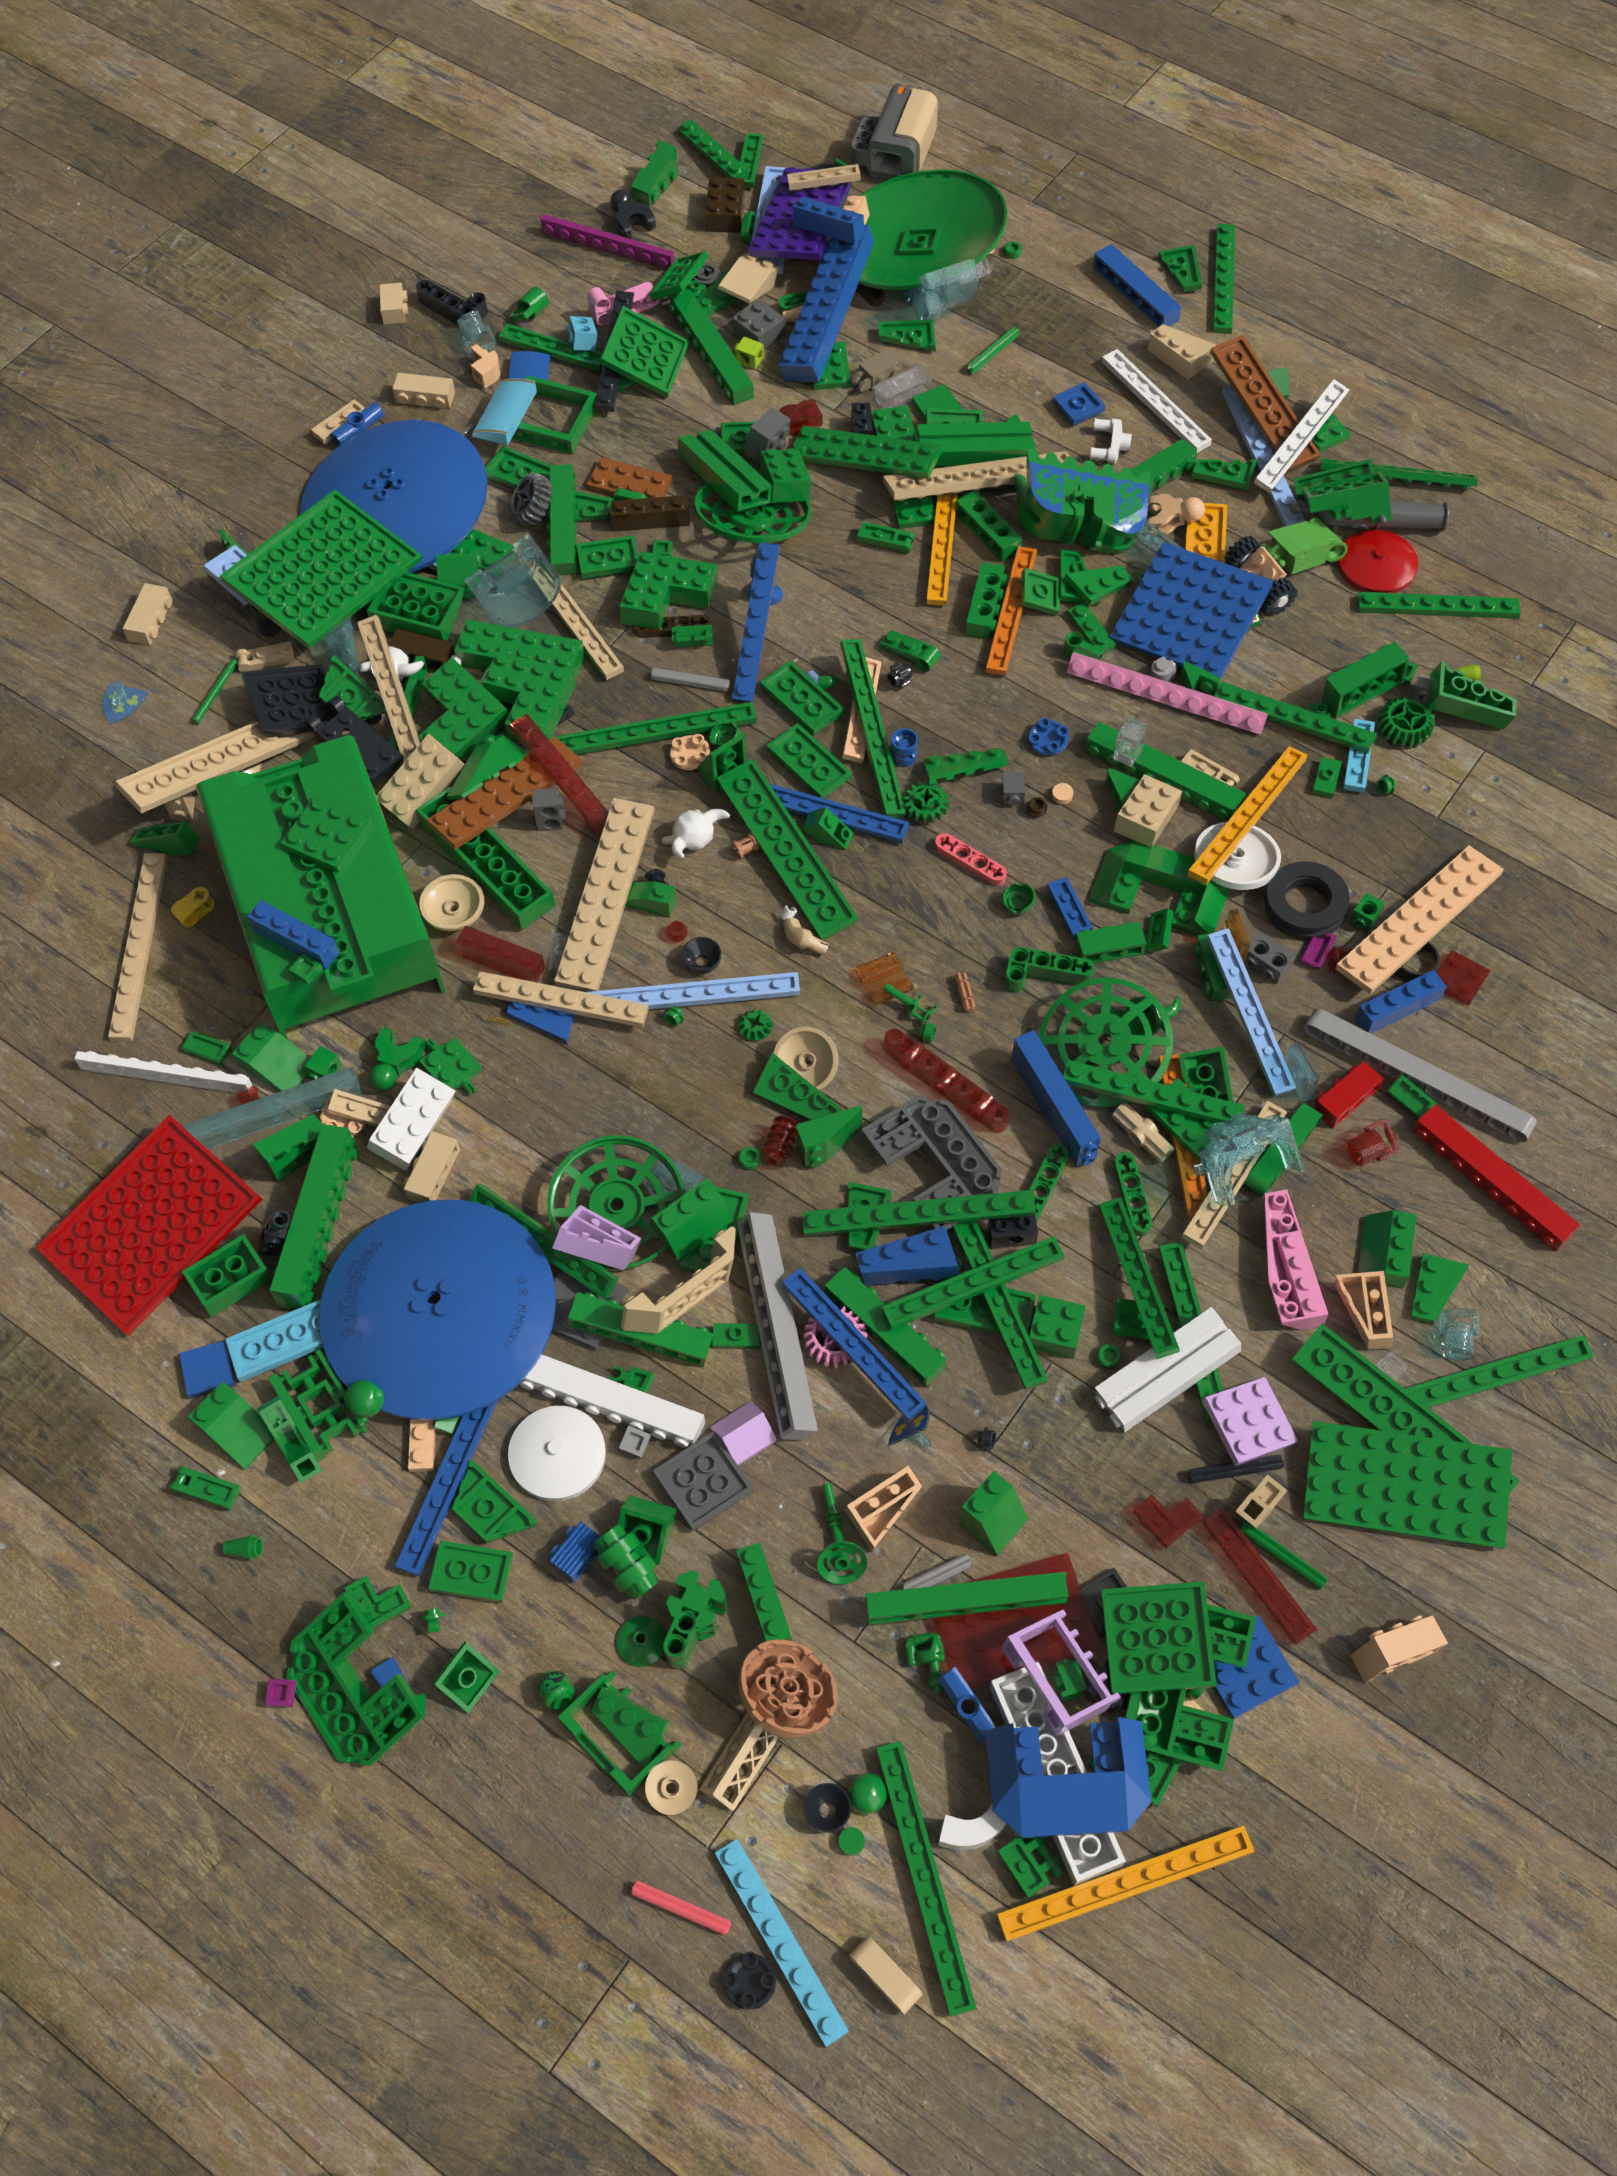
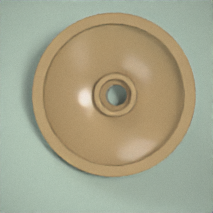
M456 874L445 875L433 880L423 890L419 902L420 911L425 921L436 929L443 931L461 930L473 924L480 917L484 908V895L480 886L471 878Z
M813 1027L792 1029L782 1036L774 1050L776 1056L819 1091L825 1088L836 1074L838 1068L837 1048L832 1039L819 1029ZM808 1057H811L813 1059L811 1065L807 1064Z

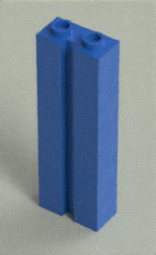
M1033 1030L1015 1038L1011 1061L1061 1143L1068 1149L1069 1156L1075 1166L1091 1164L1097 1157L1098 1146L1101 1140L1100 1135L1036 1032Z

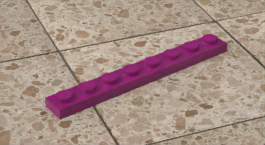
M543 214L540 218L542 233L665 269H668L674 262V252L546 214Z

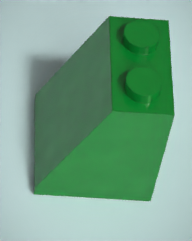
M993 1471L962 1506L959 1525L993 1554L998 1556L1026 1524L1028 1517L1014 1487Z

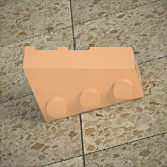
M1384 1271L1335 1275V1287L1367 1349L1392 1348L1393 1331Z
M909 1466L848 1504L844 1510L871 1552L922 1487Z
M1417 1616L1408 1621V1625L1403 1626L1402 1623H1398L1388 1629L1389 1632L1384 1633L1383 1630H1379L1368 1636L1370 1641L1350 1655L1364 1683L1372 1681L1373 1678L1382 1672L1388 1674L1394 1671L1393 1668L1406 1663L1407 1665L1434 1654L1447 1645L1448 1642L1434 1617L1430 1616L1423 1619L1422 1616Z

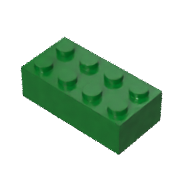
M1395 641L1389 645H1383L1378 651L1366 654L1361 660L1348 664L1337 673H1331L1326 678L1322 702L1328 704V711L1337 719L1404 683L1410 658Z

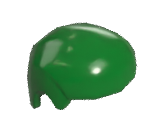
M721 722L711 729L709 739L717 749L739 735L740 731L734 722Z
M1013 883L1005 889L1002 895L1003 907L1014 915L1027 913L1035 903L1034 889L1028 883Z
M367 1379L357 1380L348 1387L345 1393V1405L351 1413L363 1418L373 1417L380 1412L384 1404L383 1390Z
M872 1773L858 1775L850 1782L846 1790L851 1801L852 1812L861 1816H868L879 1811L887 1799L885 1783L881 1777Z

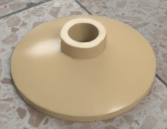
M672 1760L662 1762L655 1766L647 1777L645 1784L646 1797L650 1805L662 1814L676 1815L682 1813L692 1805L696 1798V1777L692 1770L682 1762ZM669 1783L676 1786L674 1793L666 1791V1786Z

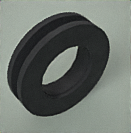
M1294 862L1278 869L1275 876L1269 881L1264 899V908L1272 924L1283 933L1300 939L1322 938L1325 934H1331L1336 931L1344 921L1350 895L1345 881L1331 868L1315 862ZM1297 887L1313 888L1325 896L1328 901V907L1318 913L1306 914L1299 912L1288 904L1285 894Z

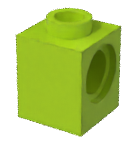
M743 337L734 348L735 357L741 365L756 370L764 359V344Z

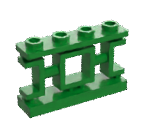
M320 1349L315 1351L316 1355L308 1357L313 1367L291 1379L287 1370L283 1371V1374L280 1376L276 1373L268 1378L317 1462L326 1458L325 1453L334 1451L329 1440L350 1428L355 1437L359 1436V1433L362 1431L364 1433L369 1431L365 1425L369 1422L367 1418L353 1414L358 1422L356 1424H353L349 1417L339 1423L334 1416L344 1411L340 1402L344 1400L346 1392L342 1387L344 1383L333 1372L327 1355H323ZM321 1362L335 1384L332 1387L327 1379L317 1385L312 1380L322 1373L318 1366ZM289 1383L292 1390L304 1384L307 1391L297 1396L301 1404L297 1407L284 1384ZM328 1391L335 1405L314 1417L306 1402ZM311 1420L315 1428L324 1422L327 1423L329 1429L319 1434L324 1442L323 1444H318L306 1422Z

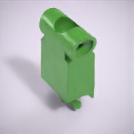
M1318 517L1311 519L1309 522L1305 521L1269 531L1268 534L1272 536L1271 546L1268 547L1267 543L1261 544L1281 568L1285 567L1291 574L1324 564L1326 560L1329 562L1338 561L1347 552V545Z

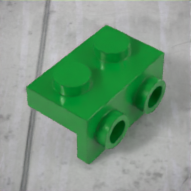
M1118 1298L1114 1314L1113 1334L1149 1339L1135 1300Z

